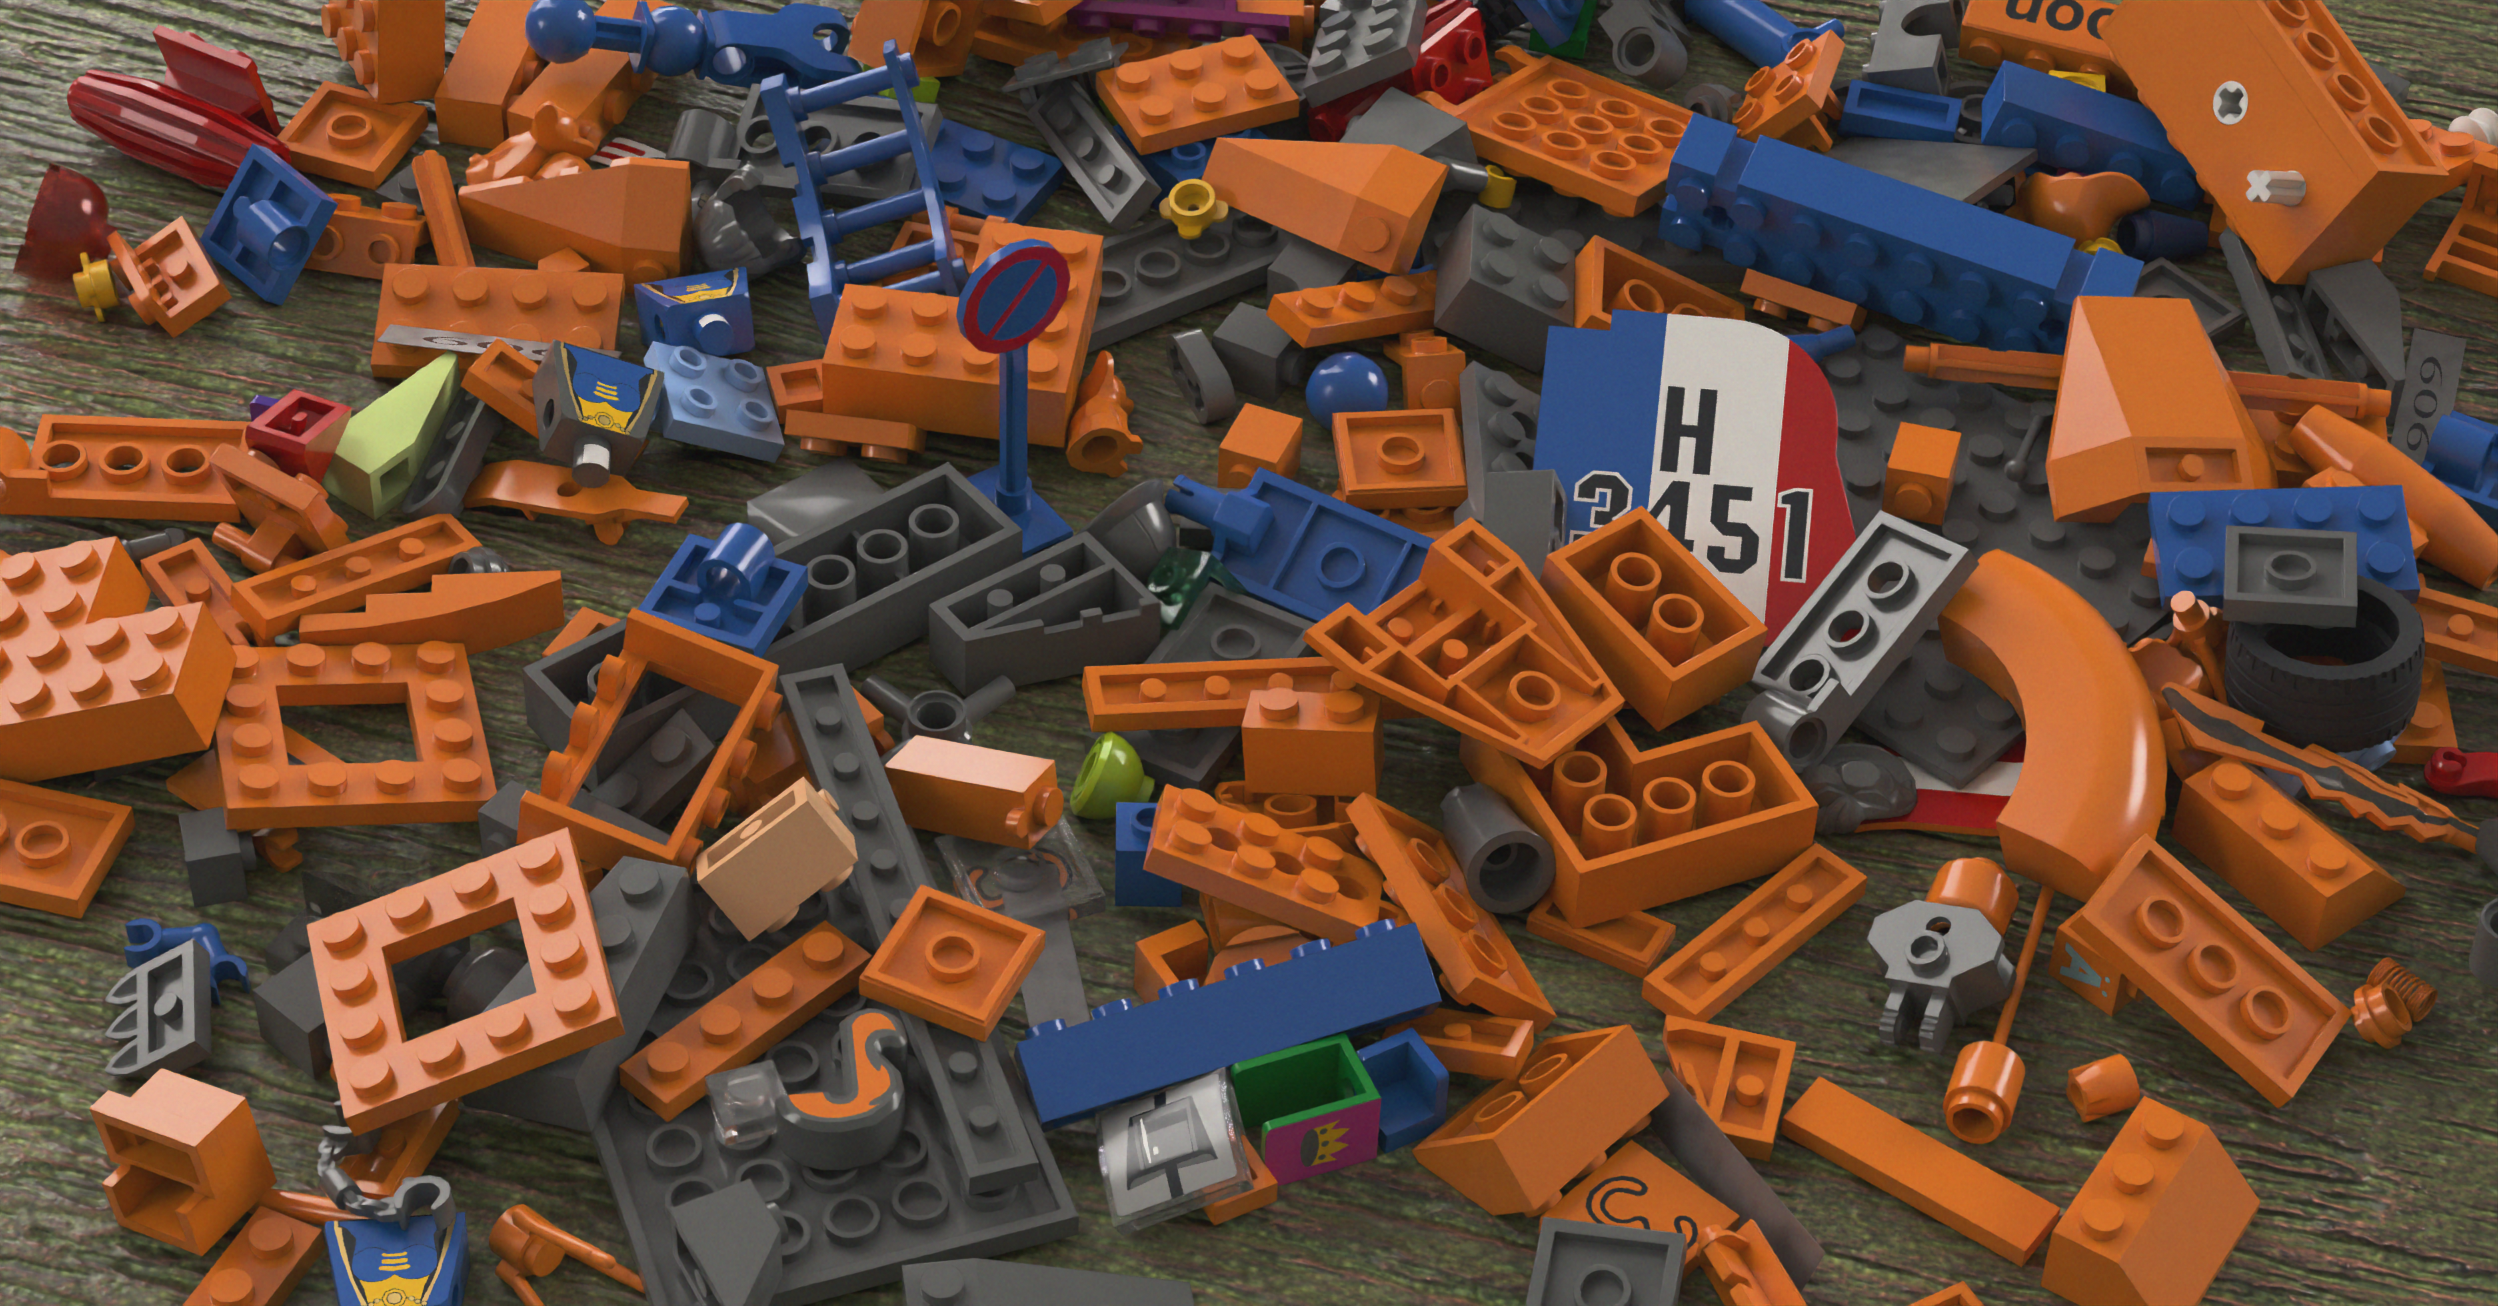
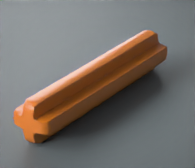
M425 150L423 155L414 157L411 164L438 264L441 266L476 267L446 158L438 155L435 150Z

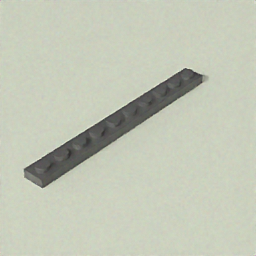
M843 663L779 676V694L783 695L782 704L815 791L819 792L823 788L828 791L839 807L835 814L854 835L858 861L853 864V870L848 878L877 952L920 885L930 887ZM899 1010L969 1196L1038 1180V1159L990 1037L984 1043Z

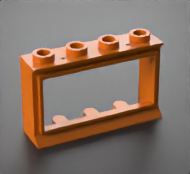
M632 607L627 616L623 650L619 657L610 654L605 657L598 674L596 697L591 705L583 702L577 705L571 719L569 742L563 754L552 750L548 755L542 771L539 795L526 790L521 798L516 844L526 843L531 839L568 827L577 846L579 858L611 871L623 856L687 868L690 878L696 868L695 857L702 853L704 841L699 840L706 826L716 829L726 812L731 792L726 789L732 778L743 780L751 767L757 749V743L753 742L759 729L769 732L777 719L783 701V695L775 693L779 665ZM648 670L741 707L666 845L570 808Z

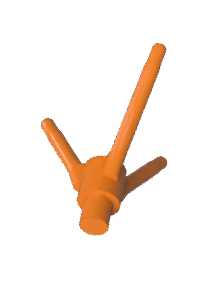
M2178 592L2173 596L2170 603L2174 611L2173 631L2166 643L2179 649L2184 641L2191 651L2197 652L2202 660L2218 702L2229 706L2226 698L2225 679L2215 657L2214 648L2222 639V628L2229 626L2230 621L2223 620V610L2209 607L2204 601L2197 600L2192 592ZM2230 727L2235 739H2241L2245 736Z

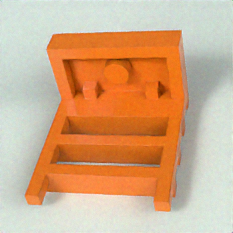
M2483 150L2479 151L2473 161L2462 206L2426 265L2422 278L2434 281L2435 277L2498 298V155Z

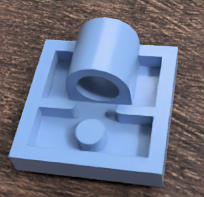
M655 341L652 342L643 359L645 367L665 373L648 430L663 433L664 438L773 463L776 462L785 443L762 367L755 366L742 359L730 360L701 353L688 346L676 347Z

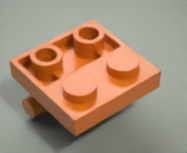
M222 442L209 458L208 462L249 525L257 529L253 535H250L227 522H222L213 532V544L241 558L243 567L259 575L300 561L305 554L312 557L351 543L346 535L349 529L348 525L330 509L326 502V499L329 497L327 491L311 477L298 473L293 478L282 472L271 458L259 450L250 448L245 453L225 442Z

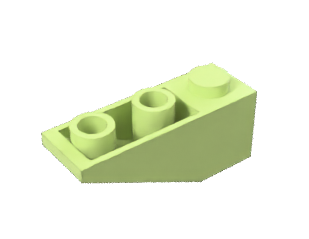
M448 350L350 418L324 475L322 487L374 520L402 502L460 389L458 355Z

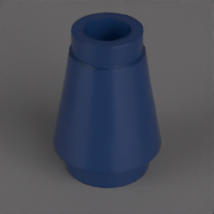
M2142 208L2134 212V214L2123 216L2118 226L2117 244L2126 256L2144 261V265H2147L2159 257L2173 260L2203 254L2208 245V229L2201 220H2192Z

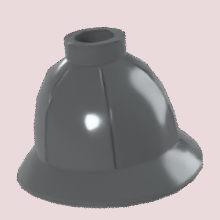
M1159 478L1146 480L1124 493L1076 534L1078 535L1084 531L1091 534L1154 596L1168 589L1181 574L1180 569L1173 563L1177 549L1176 531L1170 514L1162 503L1164 483Z

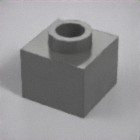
M223 807L178 814L194 908L249 899L244 872L257 869L251 830L237 832V829L226 830Z

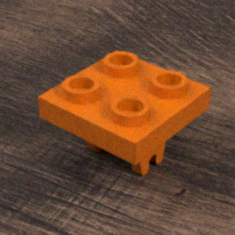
M1831 29L1812 42L1808 38L1800 41L1790 50L1785 60L1773 69L1765 66L1749 79L1745 85L1747 95L1744 103L1732 118V123L1742 130V139L1757 143L1761 134L1815 153L1816 150L1811 145H1815L1822 152L1830 150L1833 141L1825 131L1828 118L1823 112L1828 113L1835 120H1839L1842 117L1844 107L1830 88L1846 45Z

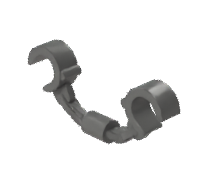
M341 1100L336 1101L334 1106L341 1127L324 1125L325 1138L318 1147L321 1158L317 1165L320 1188L337 1208L347 1210L358 1216L377 1219L380 1222L398 1221L402 1230L408 1228L410 1216L415 1210L425 1205H432L431 1210L437 1231L440 1232L448 1227L455 1219L456 1206L451 1187L443 1178L432 1175L416 1178L406 1177L402 1181L403 1184L394 1193V1197L375 1200L362 1196L361 1189L343 1169L335 1167V1161L342 1159L344 1156L360 1153L364 1155L370 1154L382 1136V1128L379 1127L354 1137L344 1119Z

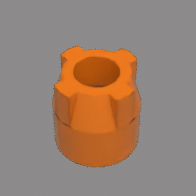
M2115 1054L2068 1070L2069 1078L2067 1082L2068 1087L2065 1088L2068 1100L2072 1102L2075 1110L2080 1114L2081 1121L2084 1123L2135 1107L2139 1104L2140 1090L2135 1072L2129 1061L2122 1054Z

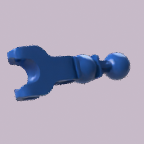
M537 0L531 6L525 20V37L530 47L541 59L555 64L572 63L588 54L591 48L628 52L633 72L637 74L643 73L645 65L651 72L666 77L684 75L693 69L696 79L704 80L707 76L723 85L751 88L752 83L761 84L763 79L785 73L789 88L799 86L800 89H810L823 85V80L836 81L863 72L857 60L842 55L850 38L849 28L844 16L838 10L824 6L793 3L782 7L774 14L720 10L708 14L707 10L699 9L696 17L691 10L677 5L660 6L650 12L646 1H638L633 18L630 20L594 15L593 10L584 0ZM821 30H832L828 37L821 40H815L813 34Z

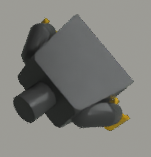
M1390 87L1364 115L1352 117L1349 120L1344 137L1339 142L1400 146L1450 166L1440 194L1454 189L1478 194L1480 202L1494 208H1508L1512 203L1516 181L1512 177H1504L1503 171L1495 165H1487L1486 167L1479 165L1467 122L1394 87Z

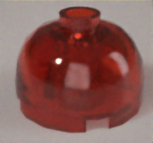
M54 162L49 163L28 220V228L24 238L26 241L24 245H20L13 274L49 284L70 283L74 281L73 274L83 271L80 253L86 252L90 263H93L96 258L108 260L112 248L106 237L118 231V227L107 224L109 219V202L103 189L90 177L72 168Z

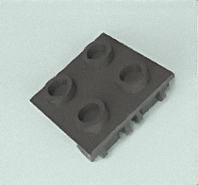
M1104 37L1078 45V51L1062 59H1058L1056 51L1031 56L1024 59L1025 65L1014 69L1015 75L1002 87V91L1005 93L1025 88L1020 92L1024 109L1029 111L1054 80L1068 76L1073 78L1072 75H1076L1078 83L1093 101L1091 80L1096 98H1100L1096 92V72L1121 66L1119 57L1129 48V44L1124 42L1112 45L1110 37Z

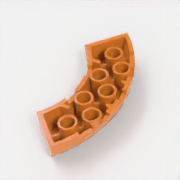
M1994 549L1983 554L1977 560L1979 562L1978 567L1937 617L1946 661L1965 669L1982 680L2004 702L2009 700L2020 717L2022 728L2026 734L2025 756L2018 782L2007 805L1996 820L2006 869L2083 903H2087L2129 848L2144 833H2147L2153 840L2156 839L2160 820L2165 819V790L2168 772L2167 751L2158 709L2135 659L2120 635L2096 608L2070 586L2040 567L2006 551Z

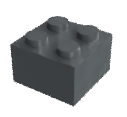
M1473 203L1438 250L1434 326L1537 373L1545 363L1549 326L1573 327L1575 251L1567 248L1555 238L1544 237L1516 224L1511 218L1502 213H1493Z

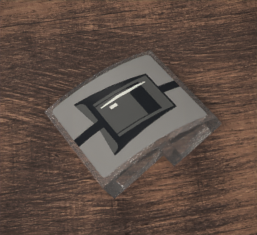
M1226 1067L1095 1113L1097 1147L1113 1227L1122 1236L1255 1189L1241 1136L1246 1133L1230 1073Z

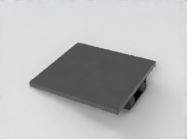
M1851 136L1823 154L1824 156L2002 214L2016 204L2015 175L2038 160L2037 149L1860 136Z

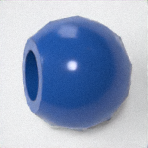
M1356 352L1335 353L1320 361L1311 374L1305 390L1306 404L1318 424L1332 432V413L1385 411L1389 400V384L1382 370L1373 360Z

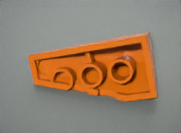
M1217 137L1201 180L1212 186L1216 200L1224 201L1228 206L1381 271L1403 276L1409 274L1450 166L1397 145Z
M625 157L612 160L608 168L582 172L580 166L561 169L560 175L557 177L533 181L526 176H519L460 187L458 193L459 208L470 243L537 265L539 260L566 247H570L590 264L591 272L624 274L625 293L635 294V284L689 275L695 254L694 240L692 238L693 217L689 162Z

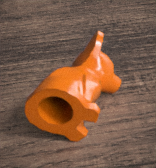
M546 101L536 110L530 131L511 136L486 155L475 153L469 158L470 166L465 171L466 181L469 186L519 176H526L532 180L549 155L565 152L586 159L594 155L595 146L590 141L579 136L577 122L567 110L559 108L552 101Z
M1105 350L1100 352L1091 373L1079 385L1072 413L1073 417L1068 427V447L1065 453L1070 466L1082 472L1106 473L1111 478H1114L1128 471L1127 463L1123 458L1126 454H1140L1143 449V441L1138 435H1132L1128 429V416L1134 409V401L1126 396L1124 383L1114 375L1112 355Z

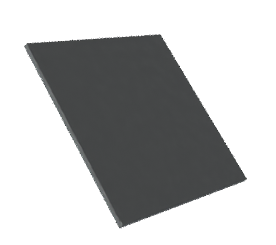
M1876 323L1855 337L1856 344L1854 347L1829 355L1817 364L1825 375L1836 402L1838 414L1836 457L1856 539L1877 513L1882 510L1886 469L1900 423L1906 422L1960 432L1962 434L1956 480L1942 526L1904 518L1900 519L1968 548L1976 560L1989 551L2000 549L2040 567L2070 586L2096 608L2120 635L2123 642L2128 644L2127 648L2151 635L2167 622L2168 615L2173 610L2162 611L2158 580L2140 575L2143 560L2151 539L2148 503H2131L2112 523L2054 522L2045 468L2052 423L2043 425L2026 462L2029 470L2027 477L2020 482H2012L2005 476L2004 467L2009 460L2016 457L2032 422L2029 419L2031 408L1986 383L1927 379L1926 374L1903 372L1905 346L1916 345ZM1901 580L1888 581L1879 593L1892 590ZM1937 618L1851 724L1958 790L1962 789L2026 737L2021 719L2009 700L2004 702L1982 680L1965 669L1946 661ZM1769 647L1762 648L1759 659L1763 656V654L1767 651ZM1811 677L1805 682L1801 691L1813 688L1820 682L1822 677Z

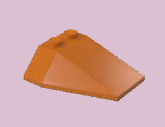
M1472 517L1430 545L1419 578L1414 583L1366 616L1347 602L1306 630L1303 641L1351 680L1540 770L1620 711L1625 702V699L1520 556Z

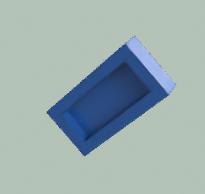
M1852 79L1842 114L1840 130L1889 139L1953 143L1962 99Z

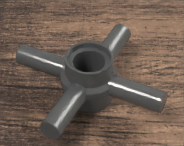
M873 674L863 682L860 693L902 724V742L880 756L884 768V765L916 735L975 746L971 743L972 725L1015 697L1016 690L1009 678L1000 675L963 701L957 695L942 690L923 692L910 699L883 678Z

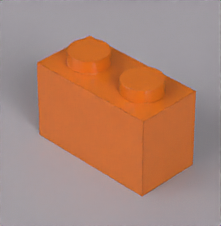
M1273 688L1266 691L1251 690L1241 727L1246 792L1358 797L1362 792H1365L1375 798L1377 797L1385 762L1382 695L1359 694L1349 690L1333 693L1294 692L1287 688Z

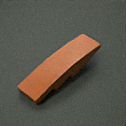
M561 570L432 575L431 592L366 595L365 612L300 615V644L334 646L358 645L364 642L422 644L427 641H443L446 643H464L467 656L504 647L565 625Z

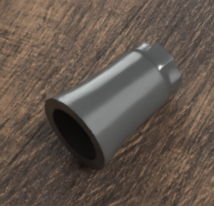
M1476 782L1470 786H1456L1447 793L1440 804L1444 814L1441 825L1444 837L1462 867L1472 899L1483 909L1501 914L1523 910L1538 901L1550 887L1556 870L1555 855L1549 843L1530 829L1514 812L1508 801L1501 794L1495 792L1490 785Z

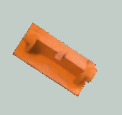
M1750 1219L1737 1232L1723 1230L1720 1225L1713 1224L1705 1227L1697 1235L1696 1240L1699 1245L1696 1254L1702 1262L1700 1266L1725 1306H1808L1754 1220Z

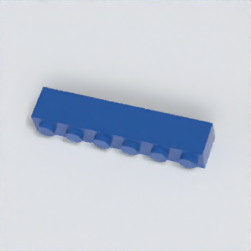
M1394 919L1377 921L1356 930L1357 940L1331 947L1327 938L1311 941L1290 950L1289 953L1292 960L1268 967L1265 966L1262 958L1245 961L1224 970L1226 980L1200 987L1196 978L1186 979L1158 990L1160 1000L1133 1007L1130 998L1120 999L1093 1009L1091 1011L1093 1020L1067 1027L1064 1019H1055L1025 1030L1024 1033L1027 1040L1016 1044L1014 1058L1024 1090L1043 1133L1101 1116L1107 1112L1213 1074H1218L1219 1079L1231 1076L1232 1065L1240 1061L1343 1032L1346 1033L1348 1039H1352L1433 1014L1442 999L1416 922L1396 927Z

